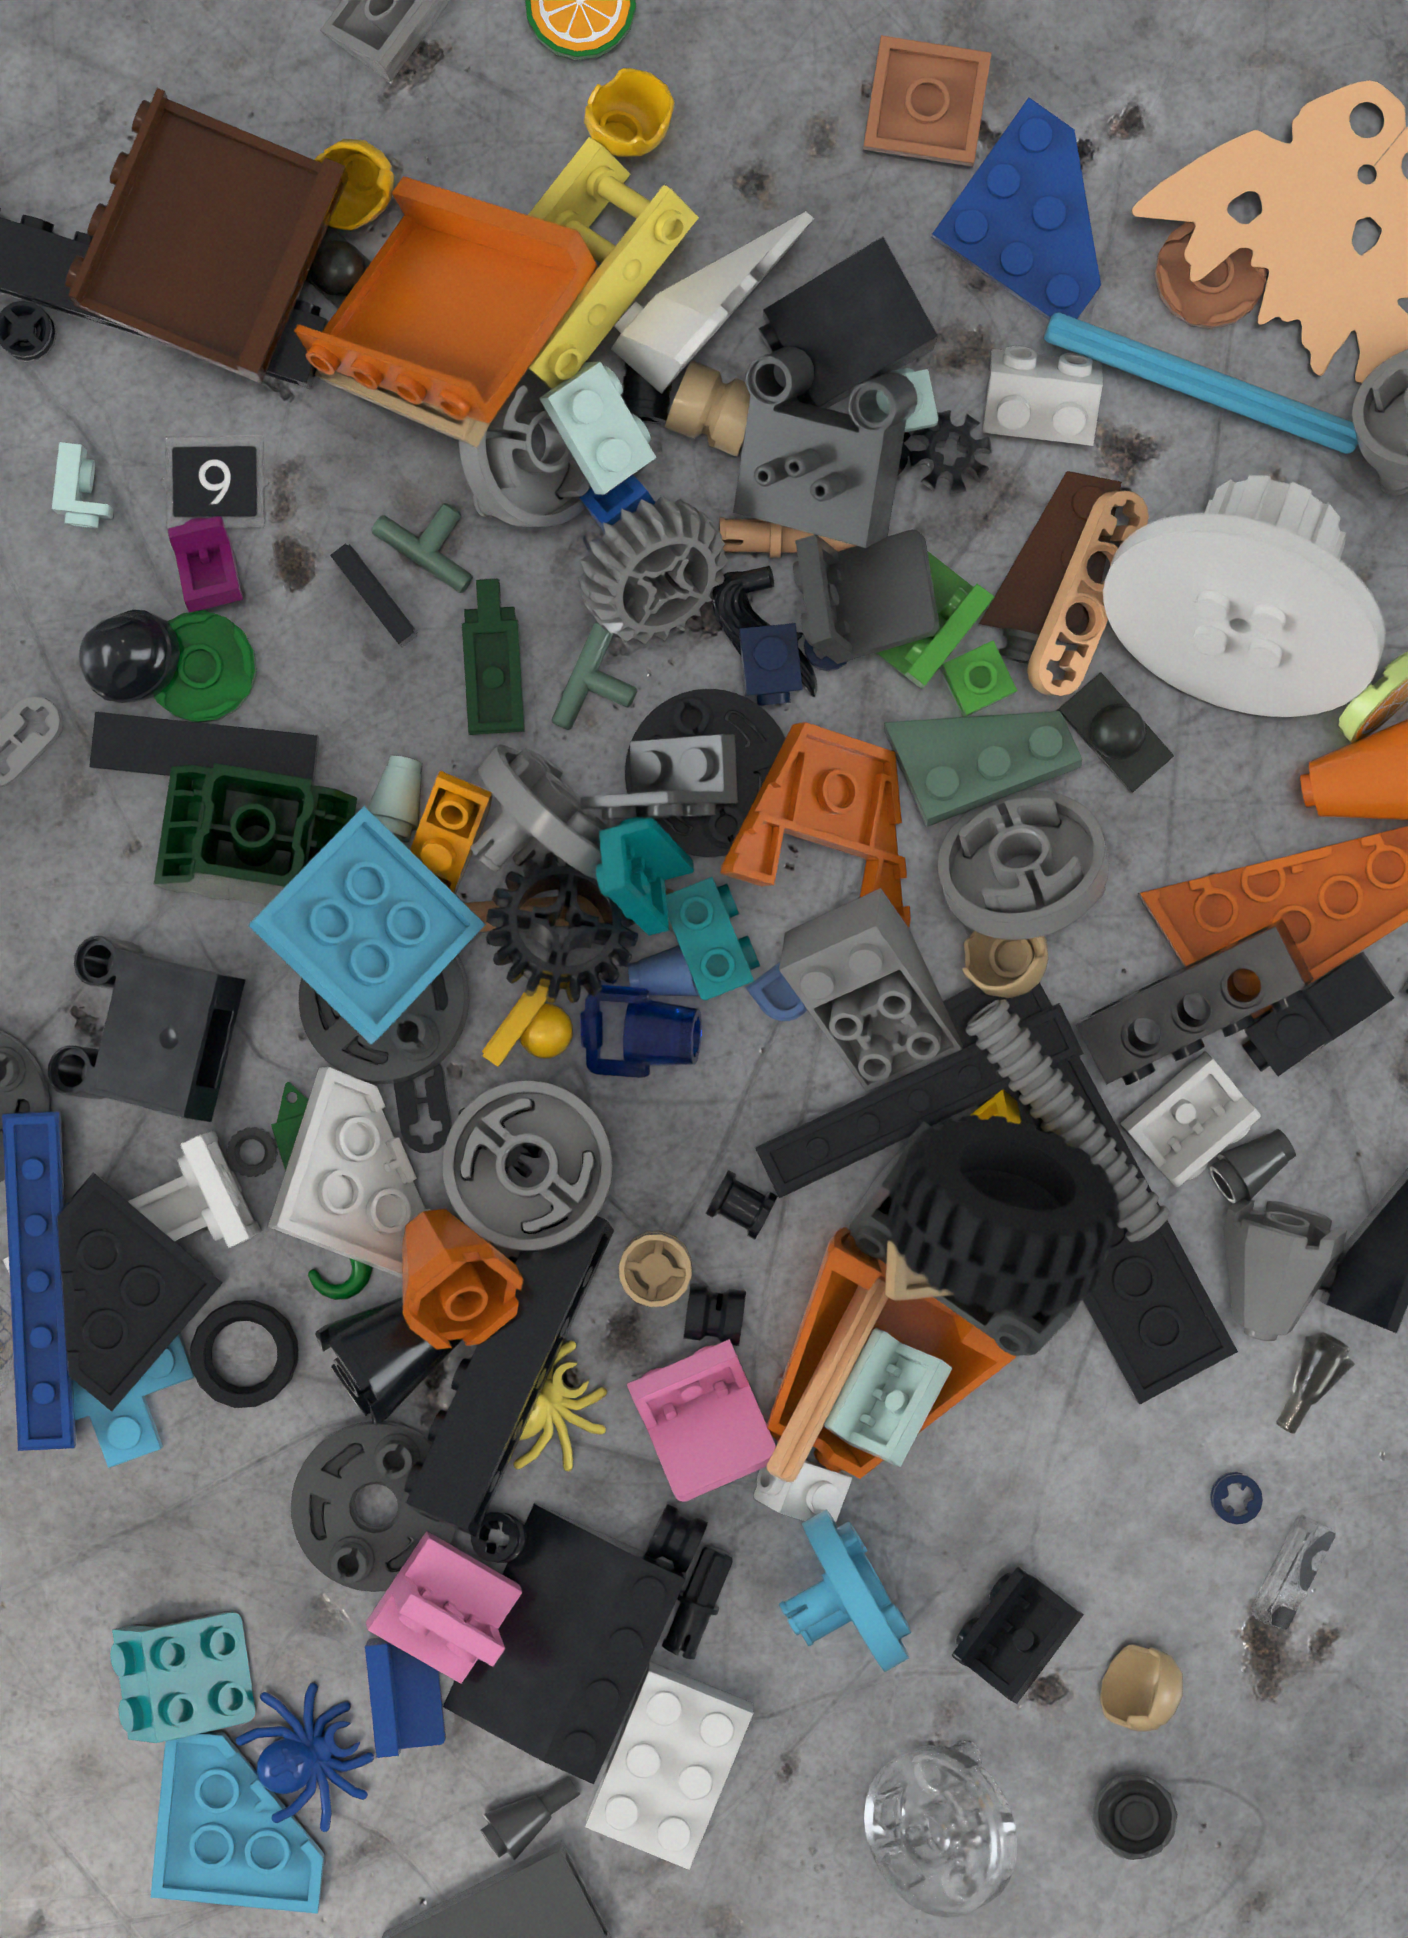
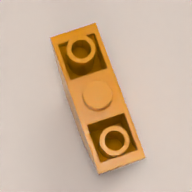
M439 771L410 851L456 894L473 855L470 847L479 840L490 811L492 793L443 771Z

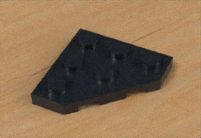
M93 1172L56 1215L67 1373L112 1412L221 1286L222 1282Z

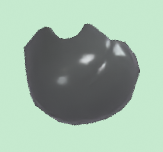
M1129 1774L1118 1776L1109 1781L1095 1797L1091 1820L1096 1838L1107 1851L1120 1858L1136 1860L1150 1858L1162 1852L1163 1848L1174 1837L1178 1813L1171 1793L1156 1780L1145 1775Z

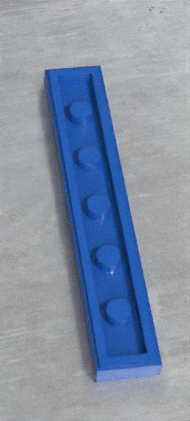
M60 1111L2 1114L18 1451L75 1448L73 1379L67 1373L56 1219L57 1213L65 1205Z

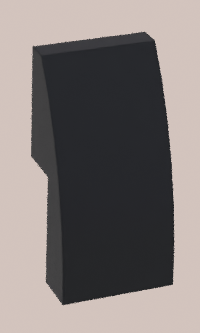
M1361 952L1318 979L1311 987L1303 991L1306 1001L1333 1036V1038L1315 1051L1333 1041L1394 999V996L1364 952Z

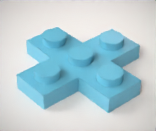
M181 1332L112 1412L73 1380L75 1421L87 1416L90 1417L108 1468L163 1448L145 1395L195 1377Z

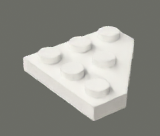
M321 1067L318 1069L268 1227L403 1278L402 1243L405 1226L421 1212L431 1209H425L413 1182L417 1177L400 1138H394L382 1111L386 1106L377 1086L333 1068Z

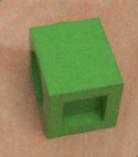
M994 640L942 664L940 667L941 673L962 717L976 713L1017 692L1016 686Z

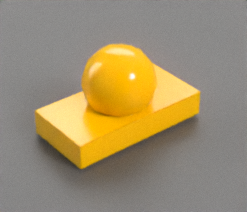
M538 985L537 991L533 996H527L525 992L522 994L482 1050V1053H484L482 1056L499 1067L519 1040L522 1047L535 1057L552 1058L558 1056L568 1048L573 1037V1025L570 1017L562 1008L554 1004H547L546 993L548 988Z

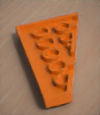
M1408 826L1141 892L1138 895L1184 967L1283 918L1313 977V980L1310 982L1312 983L1408 922ZM1239 969L1234 972L1233 982L1239 992L1245 995H1256L1260 992L1261 983L1259 977L1253 971ZM1269 1005L1252 1013L1253 1019L1270 1010L1272 1006Z

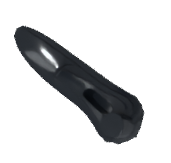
M770 566L747 571L727 572L723 575L724 582L713 589L714 601H712L714 614L740 656L739 629L770 625L753 610L748 600V593L774 587V577ZM797 632L798 640L802 637L803 632ZM798 647L802 684L815 697L818 687L814 670Z

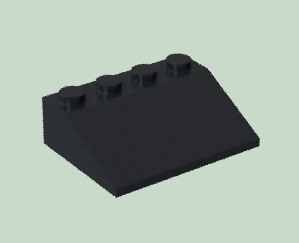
M534 1503L524 1524L527 1532L526 1547L516 1560L506 1564L502 1573L505 1577L519 1584L522 1590V1594L498 1628L505 1650L493 1667L478 1659L462 1684L454 1680L443 1707L542 1762L594 1784L685 1583L686 1573L675 1569L674 1565L659 1558L652 1559L644 1555L645 1552Z

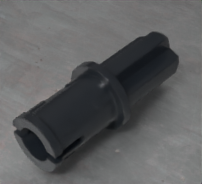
M704 1547L702 1549L685 1592L681 1591L677 1598L680 1601V1605L667 1637L662 1643V1647L667 1651L679 1655L681 1650L684 1652L683 1658L695 1659L697 1648L711 1615H717L719 1612L716 1602L733 1563L732 1556L715 1547Z

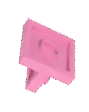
M426 1531L365 1623L368 1631L462 1684L478 1659L493 1667L505 1650L498 1628L522 1594V1590L516 1582Z

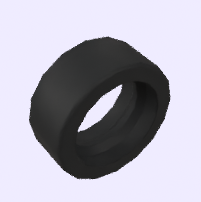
M256 1300L233 1301L212 1311L197 1327L190 1346L191 1369L199 1387L214 1401L233 1408L257 1407L274 1399L291 1381L298 1363V1340L290 1322L274 1307ZM236 1321H251L262 1325L272 1335L277 1346V1361L273 1372L265 1381L254 1386L239 1387L226 1382L217 1373L212 1362V1346L216 1336L225 1326Z

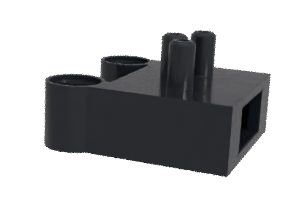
M92 936L85 939L78 946L74 955L76 975L82 982L90 986L112 989L113 993L99 1049L70 1045L58 1049L52 1055L48 1064V1078L55 1091L67 1096L89 1099H103L106 1097L181 1118L212 1122L246 979L146 955L137 945L128 941L103 936ZM112 955V958H113L112 967H111L110 971L108 972V970H107L108 960H109L110 956ZM84 1064H86V1076L84 1081H82V1069Z

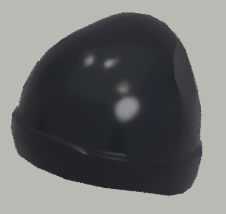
M134 609L99 622L85 634L79 650L80 667L91 689L104 700L121 703L145 700L160 693L172 680L180 656L179 642L170 624L153 613Z

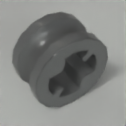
M1004 628L1003 636L1006 637L1007 644L1004 648L999 649L1001 657L1028 665L1039 635Z

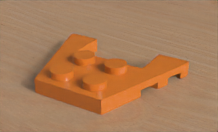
M807 722L793 724L721 866L720 874L758 886L774 885L783 834L785 833L864 858L866 864L860 897L881 888L905 924L910 927V906H903L901 879L907 878L905 857L898 855L895 825L902 823L896 753Z

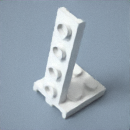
M215 1130L180 1144L185 1155L177 1160L183 1176L128 1202L173 1241L207 1226L215 1241L224 1238L228 1248L258 1234L261 1232L258 1222L254 1221L241 1194L243 1190L234 1171L230 1170L217 1142L219 1139ZM9 1257L3 1259V1262L10 1275Z

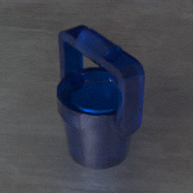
M601 985L602 990L599 995L593 997L588 993L585 999V1011H582L580 1014L581 1046L586 1048V1065L593 1074L642 1078L650 1075V1067L695 1065L697 1063L702 1037V1018L699 1009L653 1001L649 997V990L639 987ZM600 1001L628 1003L623 1032L624 1060L601 1059L600 1047L603 1046V1013L600 1011Z

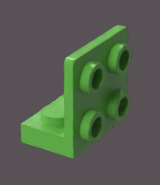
M928 552L939 620L938 631L931 637L876 652L877 655L921 689L925 687L994 599V596L978 583L973 587L930 552Z

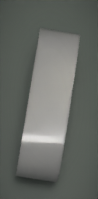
M37 696L24 698L0 720V752L11 742L17 746L6 759V763L11 769L5 775L0 773V787L9 786L17 781L56 741L62 732V713L56 704L50 700ZM44 708L47 709L49 712L45 719V723L49 727L47 733L43 735L34 731L22 742L17 736L28 725L27 719L23 716L28 709L35 712H40Z

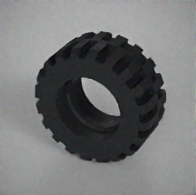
M966 1115L956 1122L949 1118L921 1133L909 1149L888 1215V1227L891 1238L899 1256H904L907 1266L916 1275L923 1274L927 1279L928 1285L939 1292L946 1290L954 1294L955 1300L969 1306L971 1302L985 1306V1311L1002 1314L1004 1310L1014 1311L1016 1316H1033L1037 1311H1042L1044 1315L1057 1313L1065 1307L1069 1308L1086 1297L1087 1293L1094 1289L1120 1216L1119 1200L1113 1183H1110L1105 1170L1100 1164L1093 1165L1090 1155L1080 1147L1073 1148L1066 1144L1065 1138L1053 1132L1047 1134L1036 1129V1125L1021 1121L1020 1124L1007 1122L1006 1117L992 1115L988 1119H979L977 1115Z

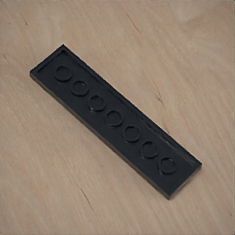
M1040 982L1029 993L1013 998L987 995L974 984L944 1000L943 1003L963 1044L962 1049L977 1042L979 1039L976 1035L970 1036L965 1031L970 1019L996 1000H1006L1010 1005L1007 1010L1008 1013H1016L1020 1021L1051 1007L1052 1004ZM1080 1056L1053 1068L1061 1070L1063 1076L1060 1080L1063 1083L1069 1082L1074 1087L1071 1094L1074 1097L1080 1096L1085 1101L1082 1108L1084 1110L1090 1109L1095 1114L1093 1122L1095 1124L1101 1123L1106 1128L1103 1134L1105 1138L1112 1137L1116 1141L1114 1148L1116 1152L1123 1151L1127 1155L1126 1165L1133 1164L1137 1168V1179H1145ZM1007 1090L1006 1092L1018 1102L1021 1121L1036 1125L1037 1130L1044 1132L1040 1127L1043 1122L1042 1119H1035L1030 1114L1032 1106L1030 1104L1024 1105L1019 1100L1021 1092L1019 1090ZM988 1100L983 1101V1102L977 1104L978 1107L982 1106V1105H983L985 1102H987ZM1148 1185V1187H1147L1146 1190H1147V1192L1149 1193V1192H1152V1190L1150 1189V1187H1149V1185ZM1168 1220L1153 1234L1138 1242H1130L1125 1236L1128 1231L1127 1228H1119L1117 1226L1108 1250L1111 1253L1103 1264L1094 1289L1082 1299L1139 1405L1238 1352Z

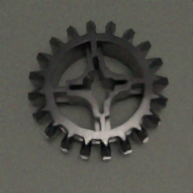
M550 852L545 855L544 869H541L530 858L523 864L524 876L510 871L505 878L508 889L497 888L494 891L492 900L498 907L488 910L486 922L497 928L487 933L486 941L488 945L502 948L494 954L493 961L497 966L513 963L506 977L509 983L517 982L522 976L529 979L525 988L527 996H533L537 991L538 985L548 988L546 1000L549 1003L556 1001L560 989H565L567 998L571 1003L579 1001L581 985H583L586 991L595 997L602 990L600 979L607 983L615 984L620 976L616 966L627 967L629 965L632 954L626 948L636 945L638 933L627 927L635 924L632 919H627L622 909L610 897H605L602 894L596 879L585 875L567 862L565 866H559L554 853ZM549 890H559L557 900L553 905L533 907L532 912L519 910L533 896ZM577 894L588 899L598 909L604 923H599V917L586 914L580 909L577 903ZM564 906L566 908L564 920L569 922L568 929L570 930L564 938L561 949H559L560 935L555 933L557 925H554L556 920H559ZM519 932H525L526 938L536 940L544 946L547 952V962L535 956L526 947ZM592 943L605 945L603 950L591 960L579 965L565 966L566 958L571 950L591 948Z

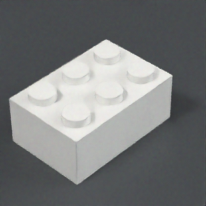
M649 1662L587 1814L585 1827L690 1870L753 1716V1703Z

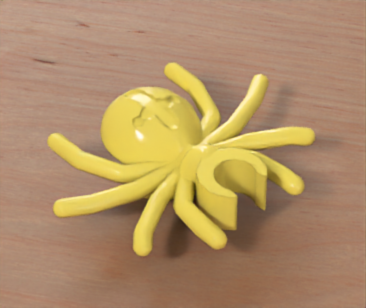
M572 1340L562 1345L519 1440L535 1436L542 1428L544 1432L529 1452L514 1461L516 1469L523 1468L540 1455L553 1436L554 1423L563 1452V1469L565 1471L572 1470L573 1451L567 1427L562 1417L589 1433L602 1435L606 1431L605 1426L592 1423L569 1410H581L596 1403L607 1395L606 1388L600 1387L582 1398L573 1400L570 1398H576L585 1392L589 1379L585 1380L577 1388H570L564 1384L562 1375L567 1369L576 1366L578 1362L571 1360L563 1362L556 1368L553 1374V1367L563 1357L576 1349V1343Z

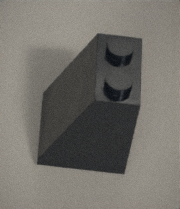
M884 237L874 241L763 309V319L766 324L758 328L771 353L784 347H796L803 350L810 357L814 366V380L811 387L805 393L797 396L796 400L826 409L851 396V393L857 386L890 371L898 370L931 352L938 338L935 329Z

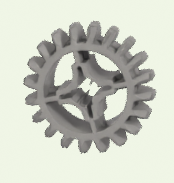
M663 496L654 505L641 499L637 510L633 513L621 508V519L614 525L603 523L605 529L604 536L601 539L589 540L593 554L580 560L585 572L578 578L581 590L584 592L582 598L585 600V606L601 627L608 629L611 634L615 633L616 636L621 637L626 642L634 638L646 644L653 635L665 641L670 629L677 627L685 631L686 620L693 615L703 617L701 606L705 602L714 601L713 587L724 582L722 568L729 562L723 550L725 543L722 541V536L706 514L702 511L699 512L682 499L673 503Z

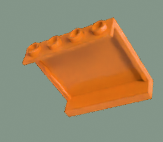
M403 176L392 191L393 197L404 213L398 225L323 331L320 332L298 324L294 332L307 350V360L325 374L333 375L335 372L353 377L366 388L376 390L378 387L394 391L412 404L419 405L423 401L440 407L453 418L464 420L466 417L490 424L598 266L579 231Z

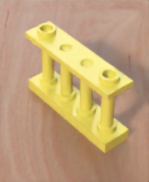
M590 137L528 214L529 216L579 231L593 258L601 263L528 367L551 390L577 374L699 218L666 185L661 187L651 201L626 186L624 182L631 174L603 145ZM609 202L636 218V221L617 245L612 244L589 228Z

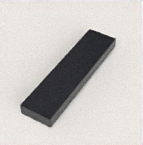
M95 712L89 767L170 776L171 766L198 765L213 768L214 763L312 779V785H314L319 736Z

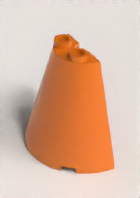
M847 1227L840 1228L827 1246L767 1423V1429H769L770 1434L778 1442L858 1285L870 1290L877 1279L886 1283L887 1264L878 1258L863 1253L855 1244V1240L850 1235L851 1232ZM888 1297L872 1331L875 1328L886 1331L899 1342L939 1358L952 1367L919 1433L1016 1357L1003 1351L994 1339L934 1297L897 1301ZM824 1425L813 1445L816 1448L813 1454L824 1467L838 1473L844 1470L859 1479L884 1461L849 1445L825 1428Z

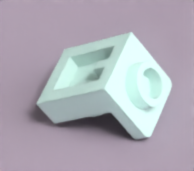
M59 442L52 510L57 514L65 515L64 524L98 528L99 519H113L114 509L108 504L81 501L82 492H92L95 460L86 459L87 449L83 445Z

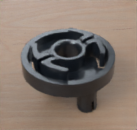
M692 690L664 701L646 716L631 740H651L656 735L664 739L721 734L735 735L738 803L715 804L716 815L682 817L678 815L689 825L693 826L689 835H681L688 834L690 827L681 822L676 816H669V818L665 819L673 825L677 832L663 819H654L691 856H727L758 794L759 775L754 773L761 775L762 786L786 739L778 724L762 707L742 695L726 690ZM729 711H736L741 713L747 719L748 722H750L757 728V730L762 734L766 741L763 742L758 733L749 724L745 722L742 716L736 713H730L727 721L725 720L726 714ZM745 736L748 738V740H749V742H750L749 747H745V745H747V743H748V741L746 740ZM630 745L625 763V783L628 794H632Z

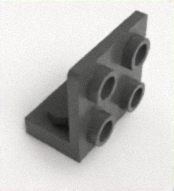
M721 734L630 741L632 794L580 797L581 809H601L603 820L633 817L665 819L669 818V816L678 815L682 817L716 815L715 804L738 803L735 735Z

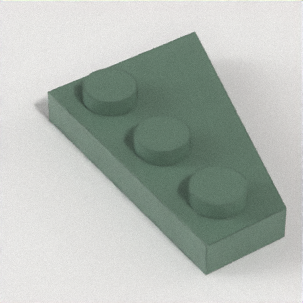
M1061 711L884 722V732L892 750L896 753V759L927 827L1082 767L1083 759Z

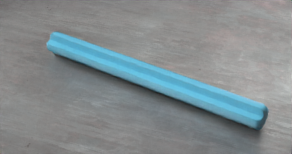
M1054 313L1047 324L1044 339L1050 344L1345 454L1354 452L1358 445L1354 424L1351 421L1062 313Z

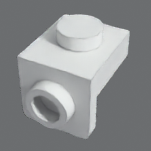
M806 1460L796 1480L785 1482L773 1476L767 1471V1467L759 1470L754 1499L780 1514L803 1521L827 1509L836 1522L853 1478L843 1472H834L822 1465Z

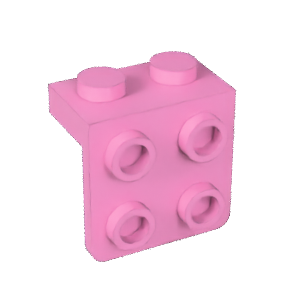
M730 1339L717 1345L703 1347L692 1356L667 1367L650 1370L641 1378L627 1384L677 1500L682 1502L689 1501L767 1467L776 1445L769 1429H767V1424Z

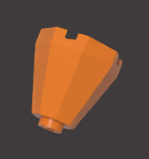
M446 1209L423 1211L405 1226L402 1243L403 1315L412 1331L437 1350L452 1348L449 1340L463 1339L466 1346L482 1344L517 1315L519 1302L515 1293L516 1288L521 1291L523 1278L517 1266Z

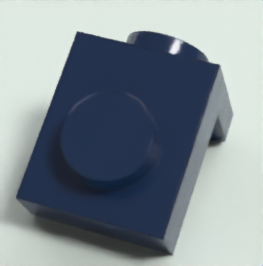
M796 623L739 629L744 696L756 695L759 706L791 703L790 691L803 690Z

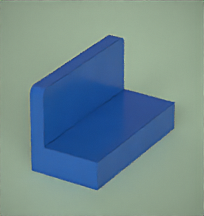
M382 1638L368 1639L365 1645L376 1758L399 1756L401 1749L442 1745L445 1742L446 1734L439 1671Z

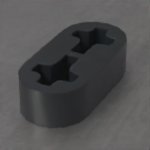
M442 1062L433 1068L434 1076L425 1079L427 1097L417 1098L416 1086L413 1080L394 1083L403 1140L411 1149L419 1153H431L442 1148L446 1144L449 1129L452 1128ZM428 1103L431 1120L441 1121L442 1131H438L433 1135V1143L424 1144L422 1135H412L411 1125L420 1120L418 1104Z

